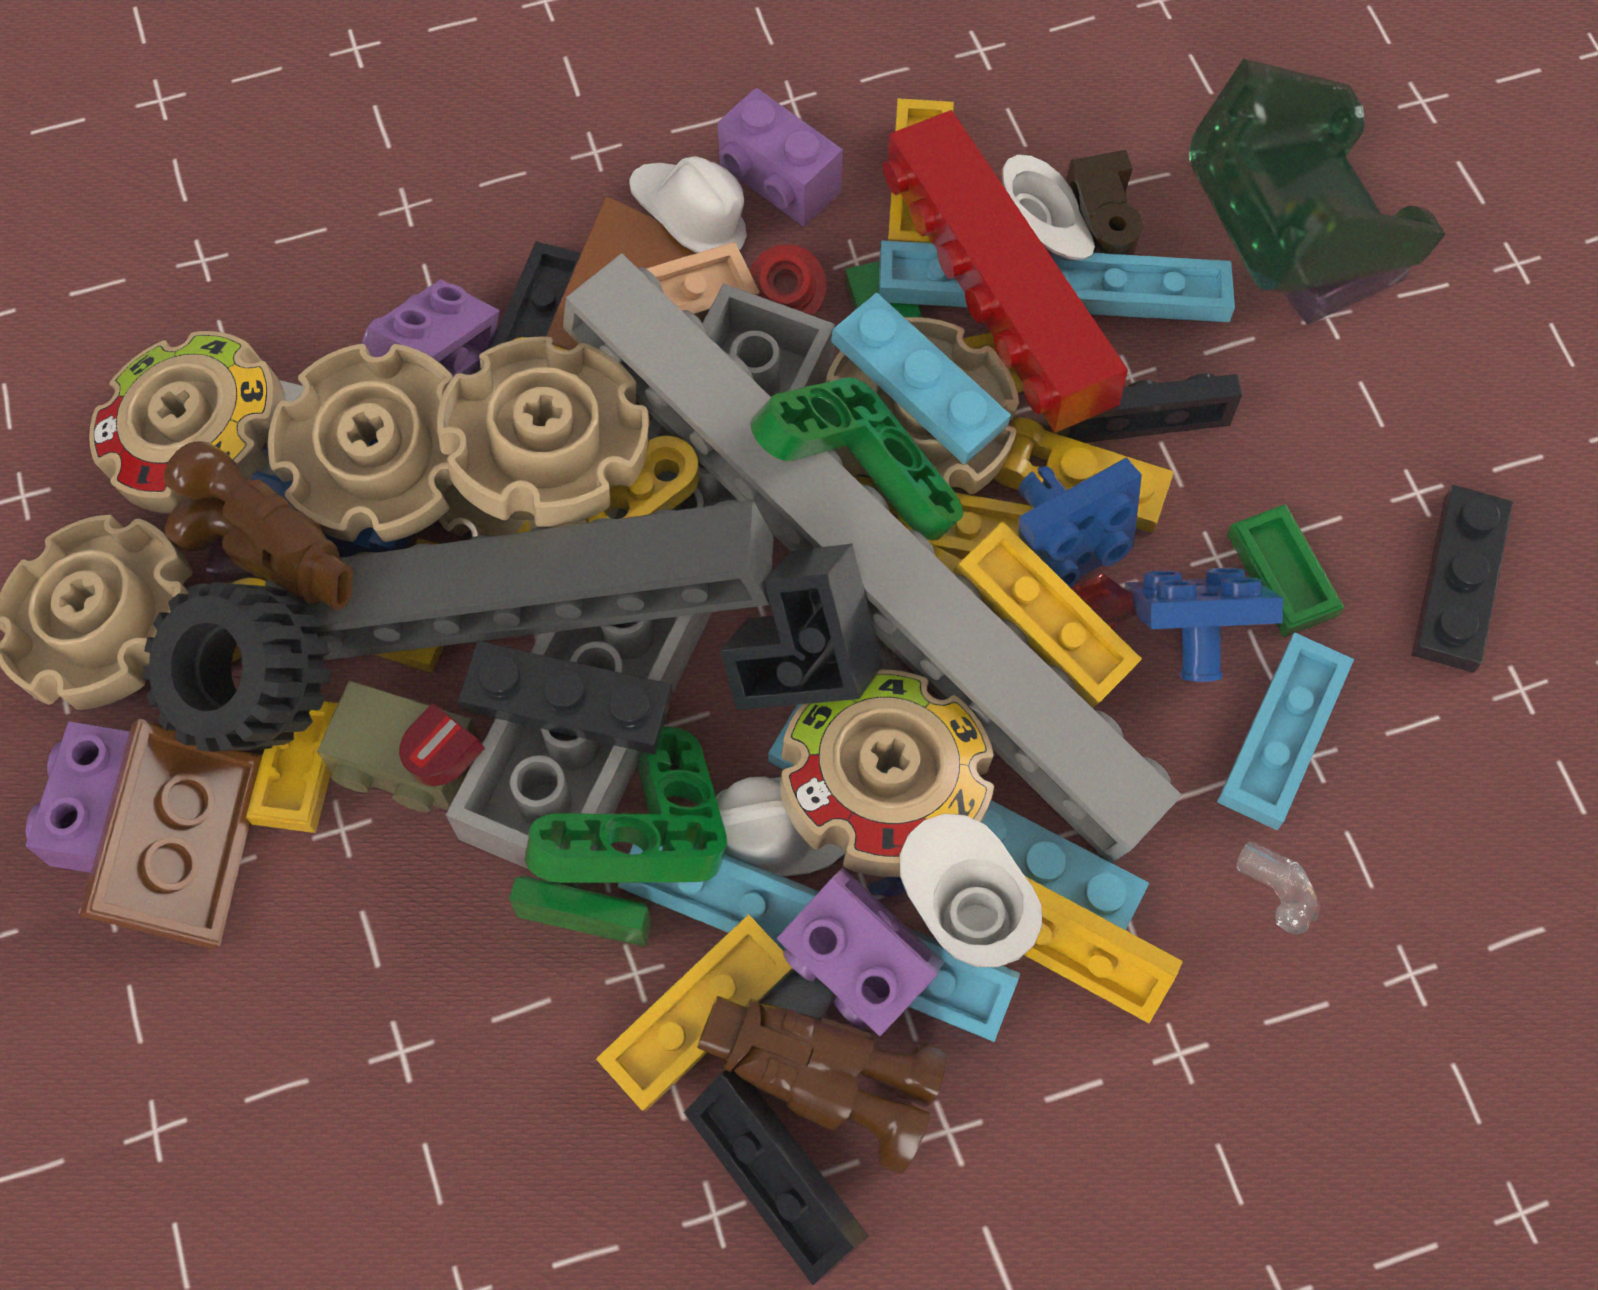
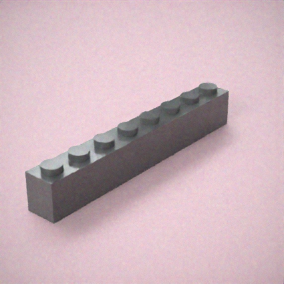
M728 500L719 502L714 506L678 511L664 509L650 515L621 519L600 518L586 524L557 528L536 527L529 532L500 536L479 535L464 541L436 545L423 543L407 549L379 553L359 552L350 557L339 558L353 569L352 596L349 603L343 609L334 610L324 602L308 604L299 596L288 591L287 596L298 597L307 605L304 615H315L322 628L316 635L318 640H327L329 655L323 656V661L770 605L764 581L772 573L773 535L753 500L743 502ZM266 580L265 582L266 587H276L282 589L281 587L277 586L269 580Z

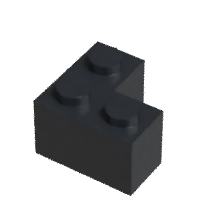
M853 544L790 551L764 581L773 616L747 618L720 649L737 710L860 699L883 665Z

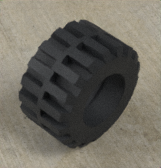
M212 582V584L200 583L189 587L188 594L178 593L168 601L170 613L159 612L153 622L157 630L155 637H147L144 649L145 652L150 653L149 666H143V680H150L152 690L146 694L150 707L160 708L161 713L157 720L165 730H176L175 740L185 746L196 745L197 750L207 752L270 749L275 745L289 743L294 740V732H304L311 725L313 720L309 714L310 710H320L325 700V696L319 691L321 683H329L330 669H323V656L329 655L327 640H318L316 635L322 628L315 615H304L307 605L298 597L287 596L286 590L276 587ZM238 644L242 656L243 669L241 681L236 690L232 679L231 665L232 657Z

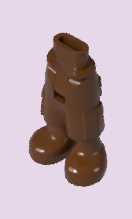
M194 441L185 444L173 454L164 470V481L166 486L172 491L187 498L174 508L166 521V537L175 546L185 551H201L223 537V549L231 557V561L244 570L253 573L254 576L271 581L282 589L299 596L308 604L324 602L334 610H341L349 603L352 596L353 569L350 565L339 559L337 547L332 541L327 540L320 524L300 510L295 511L291 508L284 497L278 495L262 480H248L228 454L209 442Z
M718 995L710 1010L697 1045L698 1049L725 1059L723 1064L724 1070L731 1072L734 1068L733 1071L748 1083L786 1101L787 1107L800 1117L804 1116L834 1131L839 1125H843L847 1118L869 1129L879 1141L877 1156L880 1164L886 1170L900 1175L908 1168L920 1146L930 1120V1113L915 1106L894 1102L859 1089L856 1078L863 1075L897 1090L903 1099L927 1107L935 1100L939 1093L947 1061L946 1051L930 1043L918 1045L912 1053L884 1051L874 1048L875 1042L871 1038L872 1032L840 1021L837 1018L820 1016L818 1019L789 1008L759 1004L758 1000L750 998L746 1006H742Z

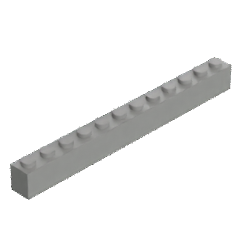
M621 253L566 297L563 329L578 344L585 343L608 354L617 363L622 364L636 381V400L645 406L648 412L672 436L678 437L690 444L697 455L698 461L740 502L753 500L771 533L790 551L853 544L875 634L915 674L927 678L928 686L942 700L956 695L964 701L982 723L989 737L992 749L1107 861L1113 863L1131 851L1182 796L1171 785L1168 773L1159 763L1151 758L1142 757L1123 738L1119 725L1106 713L1095 711L1075 692L1072 680L1064 671L1054 665H1047L1028 646L1027 638L1015 624L1008 620L1000 619L981 601V595L974 584L962 575L953 574L935 556L932 545L922 534L912 529L908 530L889 512L888 505L881 494L868 485H861L843 467L842 460L835 450L795 461H783L766 452L753 436L750 423L753 416L771 397L753 380L749 368L739 357L731 353L726 354L708 337L706 328L697 316L688 310H680L663 293L661 284L649 270L643 267L637 268Z

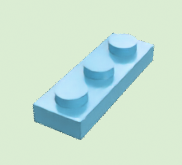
M877 292L833 328L831 342L964 465L1008 426L1011 414Z
M1294 632L1217 803L1275 830L1281 827L1352 666L1353 658Z

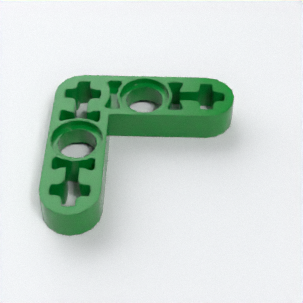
M843 378L777 393L751 419L750 427L756 441L766 452L783 461H795L847 446L912 530L919 532L926 539L931 541L939 540L963 517L961 502L954 491L878 394L858 379Z
M664 726L656 755L645 752L640 753L638 771L649 814L554 813L537 818L530 826L524 861L528 869L539 878L559 883L702 882L715 877L721 868L727 846V834L703 751L697 738L680 728ZM671 763L677 765L678 768L670 770ZM670 796L683 797L693 801L697 806H678L669 802L666 798ZM619 841L628 842L638 846L643 852L635 855L625 854L615 850L610 844ZM591 845L595 846L594 851L590 849Z

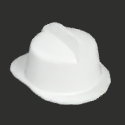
M1016 155L1009 158L1001 170L1002 185L1046 250L1072 260H1084L1091 257L1095 248L1092 235L1079 211L1078 203L1071 187L1061 174L1046 162L1033 156Z
M693 156L682 159L677 165L666 163L644 164L633 171L629 179L632 195L640 205L664 225L667 231L681 245L695 253L735 242L738 249L741 250L747 237L745 222L741 217L744 207L743 189L737 178L726 168L706 159Z
M748 777L733 783L728 789L721 791L716 796L727 834L725 854L782 877L810 874L828 868L845 854L839 846L834 844H827L816 850L798 833L783 805L780 794L781 777Z
M942 814L924 820L908 835L900 853V878L909 899L939 944L955 959L975 967H1000L1019 960L1034 946L1042 927L1041 903L1032 885L1023 875L1001 840L985 824L966 815Z

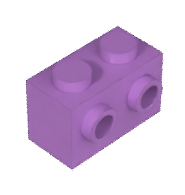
M758 88L752 90L717 122L720 166L726 168L736 178L803 227L841 193L843 149Z
M440 279L419 294L410 296L405 303L385 316L373 320L364 333L362 344H365L372 357H381L387 354L393 344L405 345L429 355L443 365L453 377L457 373L470 375L480 368L479 355L490 349L496 335L500 310L469 295L461 287Z
M68 721L62 741L57 742L53 746L47 764L49 779L41 802L33 806L27 818V842L25 847L49 866L91 873L129 731Z
M843 867L777 937V940L786 948L783 952L786 961L797 973L810 981L818 978L837 996L834 1003L848 1021L863 1029L869 1026L879 1036L890 1027L933 981L944 963L935 952Z

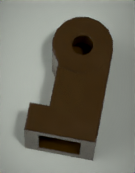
M1127 150L1073 159L1070 162L1066 182L1073 191L1079 211L1092 235L1095 245L1093 253L1134 255L1143 225L1142 218L1134 208L1128 205L1125 195L1133 170Z

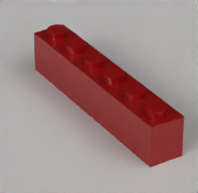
M949 110L890 133L888 160L883 163V172L888 187L893 194L902 195L910 208V215L915 229L922 237L928 235L931 242L935 245L938 261L944 274L949 279L955 278L965 293L966 304L971 316L977 323L984 322L993 336L996 353L1002 359L1006 368L1013 367L1023 382L1024 394L1031 409L1036 414L1043 413L1056 433L1120 406L1128 372L1127 367L953 111Z

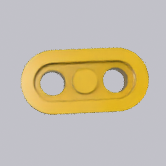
M659 436L648 440L647 457L635 483L630 487L623 485L611 486L609 508L587 518L586 523H590L595 519L609 518L607 514L615 508H623L628 511L627 515L623 518L650 515L658 510H672L694 492L699 482L698 458L692 446L674 436ZM665 471H672L678 475L674 480L667 482L657 479V476Z

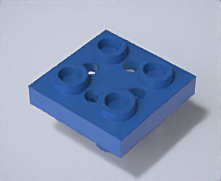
M1127 457L1068 490L1056 478L1053 470L1047 466L1038 468V474L1043 478V482L1037 478L1033 471L1021 482L1018 490L1019 495L1033 509L1019 516V538L1070 588L1076 584L1080 577L1101 565L1111 566L1118 563L1134 547L1142 474Z
M1208 569L1206 570V579L1182 580V573L1178 571H1149L1143 573V582H1125V607L1150 629L1182 628L1181 678L1183 680L1208 682L1222 679L1221 626L1283 623V597L1263 586L1261 579L1245 577V570Z

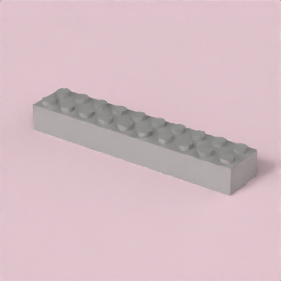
M724 283L703 321L708 337L726 354L731 353L739 357L749 368L753 380L770 397L777 393L824 383L829 368L834 361V344L831 342V337L835 324ZM653 417L648 427V440L659 436H672ZM698 461L699 482L696 489L687 499L672 510L678 511L714 506L722 501L739 500ZM665 471L660 473L657 479L667 482L674 480L678 475L672 471ZM615 508L607 516L611 519H620L626 516L628 511L623 508ZM712 612L541 633L531 653L672 684L674 692ZM495 719L482 744L485 749L473 761L446 813V817L458 840L528 869L524 859L532 823L541 816L554 813L614 814L638 766L641 751ZM591 845L590 849L594 851L595 846ZM562 883L574 888H578L580 883Z

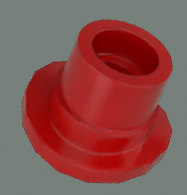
M794 244L776 245L762 252L752 263L749 271L760 292L759 297L812 316L822 308L827 294L826 275L820 261L807 249Z

